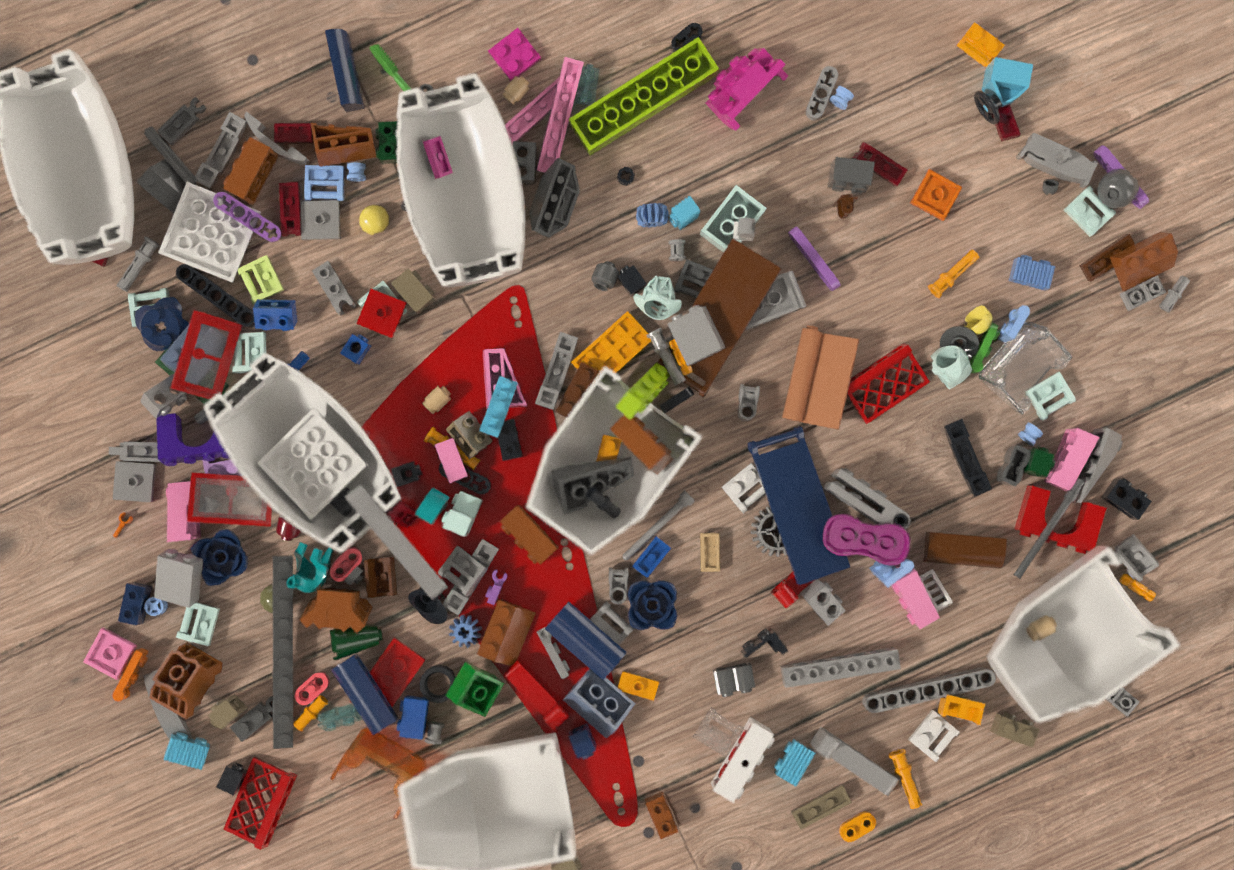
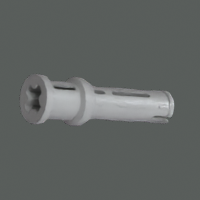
M147 236L144 237L145 241L140 249L135 251L136 256L116 285L128 292L146 262L152 260L151 256L156 248L161 246Z
M659 328L646 336L651 339L655 347V353L659 354L676 386L686 379L669 349L670 345L662 334V328Z

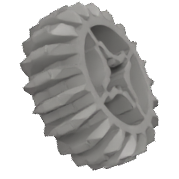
M767 506L766 514L760 510L759 513L762 517H754L758 524L751 523V526L756 527V530H752L750 533L757 534V537L752 538V541L759 540L756 547L760 548L763 545L762 553L769 549V556H772L774 551H776L777 557H780V551L786 556L787 553L784 545L780 546V533L776 537L775 533L767 532L772 531L776 526L772 511ZM773 516L772 525L769 528L761 529L764 521L768 517ZM762 535H771L775 547L768 545L763 540Z

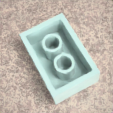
M736 185L703 227L700 235L724 253L733 239L734 221L738 222L739 218H752L756 220V224L767 208Z

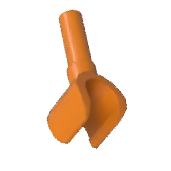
M125 512L119 516L120 524L113 534L115 538L118 537L125 525L131 524L133 518L130 516L124 522Z

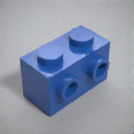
M257 299L253 307L255 329H281L289 331L294 330L298 321L295 300Z
M407 695L404 700H401L399 711L402 712V719H399L397 723V731H400L399 737L419 740L425 737L429 709L428 699Z

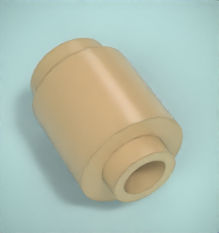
M515 76L506 86L505 92L502 95L514 105L530 90L528 87L530 83L522 76L519 78Z
M437 386L425 398L423 405L432 414L436 411L439 412L451 400L449 397L451 393L444 386L441 388Z
M1044 615L1030 623L1026 631L1034 642L1036 640L1041 641L1056 632L1057 624L1052 617Z

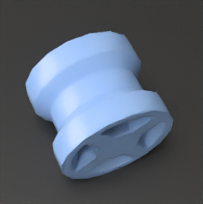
M838 86L836 94L831 96L830 102L837 108L845 110L848 106V101H851L854 95L848 89Z
M347 164V169L349 170L347 180L355 182L366 181V175L364 174L366 164Z
M1028 422L1025 425L1024 431H1020L1018 436L1030 446H1034L1036 439L1041 438L1043 433L1035 425Z
M151 597L146 600L144 608L147 614L157 616L166 612L168 602Z

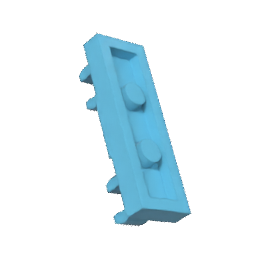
M499 376L479 431L498 438L516 390L517 382Z

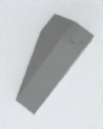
M1109 428L1094 429L1093 435L1099 437L1080 473L1079 479L1085 483L1078 492V497L1074 503H1082L1117 452L1120 451L1123 443L1121 441L1122 435Z

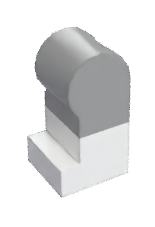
M739 218L738 222L734 221L733 239L752 241L755 236L756 220L752 218Z

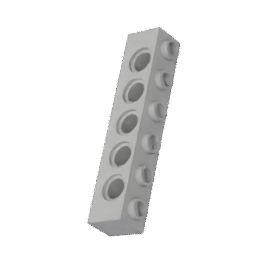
M891 647L781 665L780 668L783 685L788 688L901 669L898 649Z

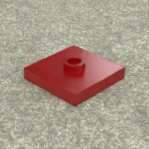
M370 289L356 324L393 339L407 303Z

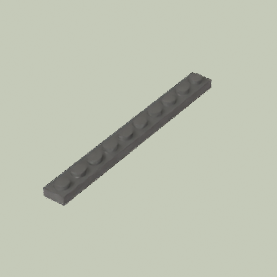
M292 555L272 556L273 749L293 748V589L287 587L288 578L293 576Z

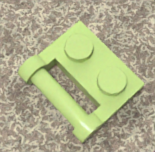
M267 255L237 270L252 297L250 300L253 305H255L257 299L265 300L284 291ZM253 270L263 291L261 294H258L248 273Z

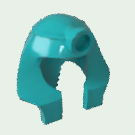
M300 542L294 552L297 564L296 573L288 578L287 587L291 589L297 588L304 593L316 592L326 582L334 550L329 547L321 558L323 551L314 548L310 557L312 563H310L304 556L308 545Z

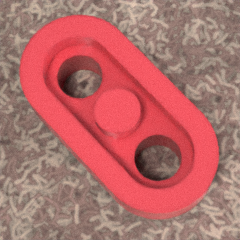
M350 547L344 551L330 567L331 578L337 582L344 581L361 563V551L356 547ZM353 553L356 555V557L354 559H350L349 555ZM342 568L343 572L337 573L336 569Z
M316 672L307 679L295 692L297 703L308 705L329 686L330 680L328 675L324 672ZM318 678L323 680L322 685L317 683ZM304 691H307L309 693L308 698H305L303 696Z

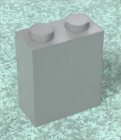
M693 306L688 309L689 313L682 315V313L671 318L672 322L668 323L687 366L693 365L726 348L706 306Z
M167 549L158 555L154 598L188 608L199 601L203 559L195 557L193 554L180 553L175 549Z

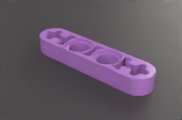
M1101 145L1093 152L1094 157L1107 173L1113 169L1125 170L1107 147ZM1139 186L1138 195L1132 203L1137 208L1142 209L1149 203V198Z
M219 192L214 196V205L231 218L269 242H277L280 239L281 231L278 226L225 192ZM225 196L229 204L232 201L235 202L231 206L230 212L226 211L229 207L225 204L218 205L219 201L217 199L219 197L223 198ZM236 207L244 208L245 214L242 217L234 215L233 211ZM257 217L261 220L259 228H253L250 225L252 218ZM265 223L269 224L266 226L269 230L276 229V238H269V233L265 230L263 234L259 232L264 228Z
M797 226L788 232L790 238L831 291L840 287L839 280Z

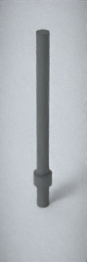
M1078 478L1071 490H1068L1063 496L1065 499L1014 573V576L1021 579L1070 504L1074 503L1077 499V494L1085 483L1083 480Z

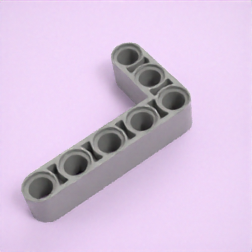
M823 727L819 728L810 742L813 748L829 760L832 758L887 796L891 794L899 782V779Z

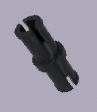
M594 487L587 491L586 497L592 500L599 510H604L612 518L620 515L621 509L613 504L607 495H602Z

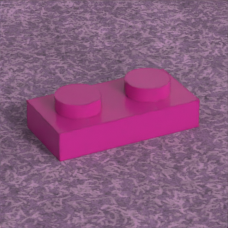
M441 136L423 141L435 179L453 173Z

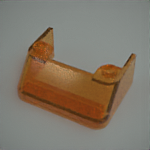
M365 727L349 746L330 779L333 781L339 775L344 765L349 768H357L366 759L398 779L393 790L394 794L400 798L398 787L427 770V763L422 757L381 732L372 735L368 727ZM401 805L395 813L394 819H397L402 812Z

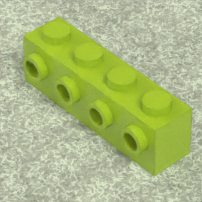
M656 362L615 407L630 420L637 412L641 414L668 385L667 379L670 374L667 369Z

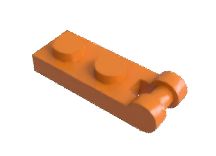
M140 648L135 651L113 692V699L119 702L130 696L129 688L135 684L139 677L137 673L140 667L143 668L148 660L146 656L149 651Z

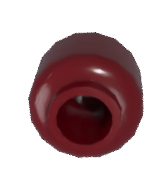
M282 515L278 517L276 532L281 536V539L292 541L301 535L299 528Z

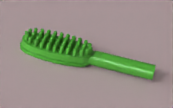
M379 44L371 46L370 51L383 69L394 78L403 91L412 90L397 73L398 68H396L395 63H392L391 57L388 58L387 52L384 53L385 50H382L383 48H380Z

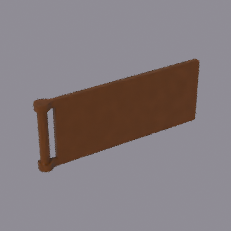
M735 239L730 241L692 307L696 305L700 307L706 306L726 347L691 365L692 373L706 381L703 386L687 375H683L686 379L683 383L699 392V395L703 398L708 393L715 378L782 270L778 265ZM670 347L669 349H670V351H671L673 357L675 358V356H674V354H673L674 350L671 349V347ZM660 358L657 363L665 367L662 358Z

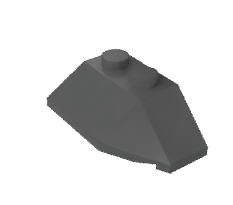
M557 158L542 175L529 211L532 231L550 238L568 226L580 192L574 165Z

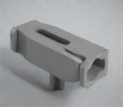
M1036 133L1028 137L1026 145L1016 157V159L1020 160L1026 155L1024 160L1032 167L1063 181L1079 183L1081 188L1089 184L1098 164L1097 161L1091 162L1081 153Z

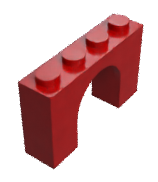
M1027 486L1015 525V530L1020 531L1019 535L1031 538V535L1040 536L1047 525L1045 510L1051 491L1036 486ZM1082 502L1074 527L1063 534L1052 531L1045 543H1049L1051 540L1057 542L1056 546L1068 549V546L1075 548V552L1086 554L1096 546L1106 508L1089 502Z

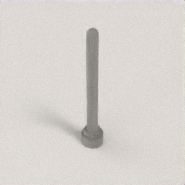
M684 490L679 495V501L623 554V559L629 560L683 507L691 506L695 500Z

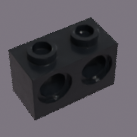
M516 420L504 421L498 436L502 460L508 461L522 458L523 454Z
M1124 478L1113 479L1101 498L1130 519L1139 520L1152 501L1147 498L1148 495L1145 492L1131 487L1132 483ZM1119 487L1123 491L1121 497H1118L1116 494ZM1135 498L1138 500L1136 508L1132 506V501Z

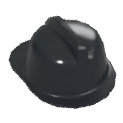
M421 586L419 589L409 593L408 600L410 604L428 622L442 624L447 620L448 613L445 606L441 603L440 594L432 600Z

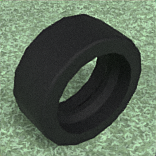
M432 666L422 675L420 690L423 696L430 702L441 703L449 699L446 696L447 692L443 695H435L430 692L427 684L432 674L440 672L449 678L451 687L457 676L448 666Z

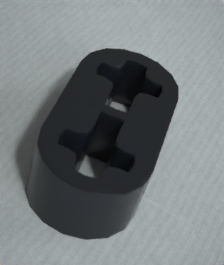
M691 23L674 36L671 41L672 51L675 52L681 48H676V41L680 43L685 39L686 41L683 43V46L698 37L701 39L703 33L701 25ZM690 29H692V30H696V29H697V30H698V32H697V35H698V36L692 35L691 37H688V36L690 35V33H691V30H690Z
M689 386L662 403L659 407L663 413H667L693 396L694 392Z

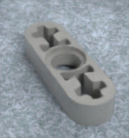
M827 66L822 70L809 100L806 116L810 120H818L822 116L834 88L838 72L832 66ZM831 72V76L834 78H830L828 84L826 85L824 84L826 79V75L824 74ZM818 89H825L827 96L819 98L816 93ZM816 102H818L820 104L817 108V111L820 113H816L815 115H813L812 110H810V108L813 109Z

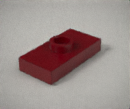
M1010 104L999 108L1000 121L995 126L1001 142L1019 138L1021 133Z
M274 123V143L313 144L311 123Z

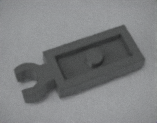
M197 97L191 100L189 108L184 104L157 130L172 146L200 120L196 115L206 110L207 107L205 105L196 108V104L200 101Z
M273 696L267 699L266 705L260 702L230 727L241 742L273 717L270 713L273 711L271 704Z

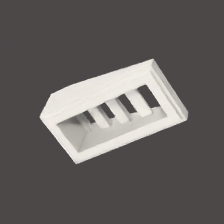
M933 569L919 576L922 583L930 577L934 579L927 584L923 583L937 612L952 605L953 601ZM934 584L937 585L936 588L928 591L927 588L931 587ZM938 591L941 592L940 595H938V596L932 598L931 595H933L934 593H936V592H938ZM944 598V602L938 605L935 603L936 601Z

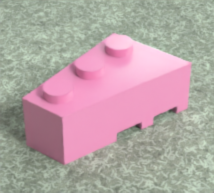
M486 349L483 351L486 408L489 406L499 376L517 382L504 349ZM517 384L509 408L527 406L519 384Z

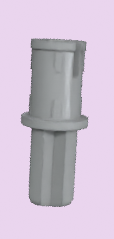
M1181 276L1173 288L1168 289V294L1159 307L1170 313L1175 303L1182 298L1181 294L1190 280L1185 276Z

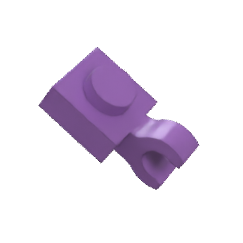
M497 569L492 574L495 583L493 587L489 586L486 597H488L487 603L492 605L496 604L502 585L507 579V573L504 574L502 579L497 578Z

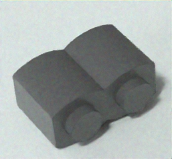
M1018 445L1010 446L1005 453L1004 464L998 470L997 481L1008 486H1017L1022 479L1023 468L1029 462L1030 450Z
M751 663L713 670L717 694H722V697L732 696L735 691L749 693L752 692V688L756 687Z

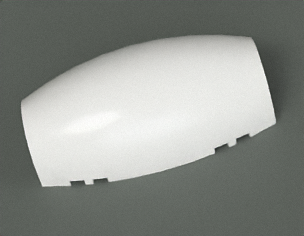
M69 49L51 55L53 64L29 72L16 67L0 72V150L6 176L21 215L25 217L29 231L37 239V245L50 263L59 265L95 261L129 249L132 246L134 226V193L131 169L118 122L94 75L81 57Z
M477 74L456 78L457 84L427 92L416 88L399 93L397 110L398 130H396V137L398 138L397 163L402 195L409 220L422 247L421 249L426 255L430 267L444 287H457L506 277L522 270L525 246V207L520 170L504 121L492 97ZM441 136L453 173L435 179L423 141Z
M263 353L250 365L252 370L223 396L218 393L204 405V408L222 446L252 488L276 512L294 526L319 542L343 553L371 530V527L359 513L353 509L348 516H344L329 503L313 519H310L257 462L312 409H316L368 464L347 487L352 491L361 485L385 514L389 509L392 510L401 499L378 451L350 414L326 391L286 363Z

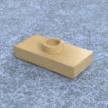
M700 533L701 572H720V533Z

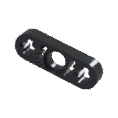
M440 463L439 472L447 478L443 465ZM465 468L466 472L471 477L469 482L455 481L478 494H486L491 489L489 479ZM474 475L478 477L476 481H486L487 489L480 491L478 485L473 484V487L470 486L474 480Z

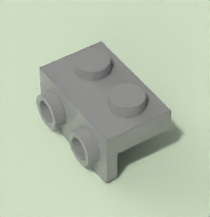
M1134 534L1115 546V556L1121 564L1123 563L1128 568V574L1139 582L1143 580L1144 575L1159 566V562Z

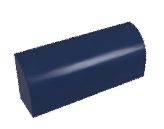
M343 29L325 30L341 106L346 112L365 109L349 34Z
M569 601L545 628L546 631L602 680L627 653Z
M357 653L331 670L372 735L380 732L399 718Z

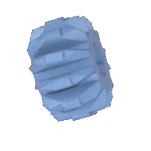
M649 203L637 207L636 220L638 225L650 228L667 224L669 214L666 205L662 203Z
M461 615L460 620L455 618L453 620L454 624L449 626L453 630L449 633V636H455L452 642L456 643L459 641V647H462L465 643L466 647L469 648L471 643L475 645L478 642L476 638L482 636L477 632L482 627L476 626L478 623L477 619L473 622L471 621V615L467 619L464 615ZM462 629L469 630V633L466 635V632H462Z

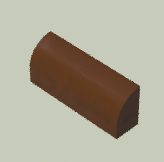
M926 532L924 562L1001 569L1005 561L1007 539Z

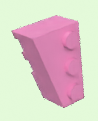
M1079 428L1066 429L1054 456V468L1049 472L1044 482L1064 491L1071 490L1099 437Z
M190 481L168 483V488H166L167 542L201 538L200 522H187Z
M897 564L894 566L898 569L901 566V564ZM914 568L891 585L893 591L900 598V605L904 610H907L908 614L906 616L912 625L915 624L919 629H922L940 618Z

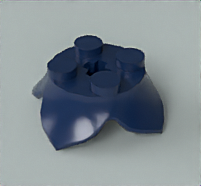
M175 297L162 298L154 305H144L135 312L136 326L141 332L145 344L154 351L168 349L189 325V322L182 318V306ZM164 322L166 329L161 330L157 324Z
M230 529L220 530L216 532L214 537L203 538L191 547V553L195 557L203 559L201 574L208 586L220 585L232 576L241 575L247 569L248 558L246 552L241 547L238 536ZM223 553H224L225 556H226V559L221 562V561H220L221 558H219V554H223Z
M664 580L654 583L647 581L633 583L628 592V600L631 604L628 611V619L631 627L638 630H647L650 627L666 630L674 627L677 620V611L674 606L677 592L674 584ZM649 600H656L657 608L649 609L647 602Z

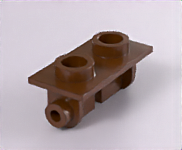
M852 194L841 195V198H838L833 204V207H837L838 216L841 219H846L854 210V203L858 197H852Z

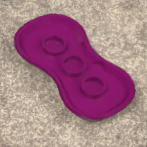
M842 514L831 517L827 521L823 532L825 547L833 554L839 556L864 555L881 564L891 566L902 563L907 558L910 550L911 541L908 532L895 524L869 525L852 516Z

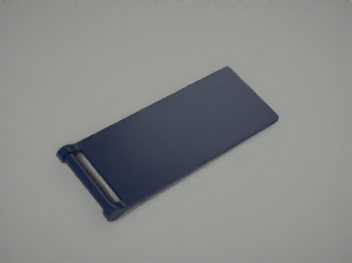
M797 426L794 427V430L757 442H748V450L753 457L797 584L802 585L850 568L847 556L833 554L824 545V527L833 516L805 441L803 428ZM794 437L799 441L760 455L758 453L760 448Z

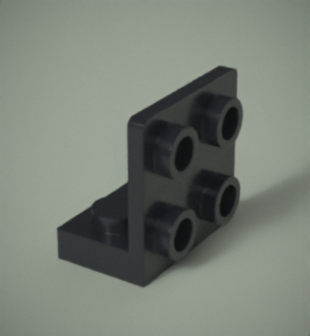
M765 628L757 634L758 638L753 642L749 640L742 645L741 653L747 658L766 643L770 645L775 653L780 652L784 655L789 650L771 628L769 630Z

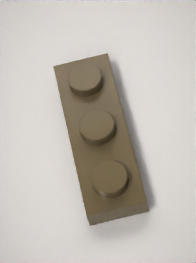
M841 784L793 809L791 812L800 829H803L852 802L844 786Z

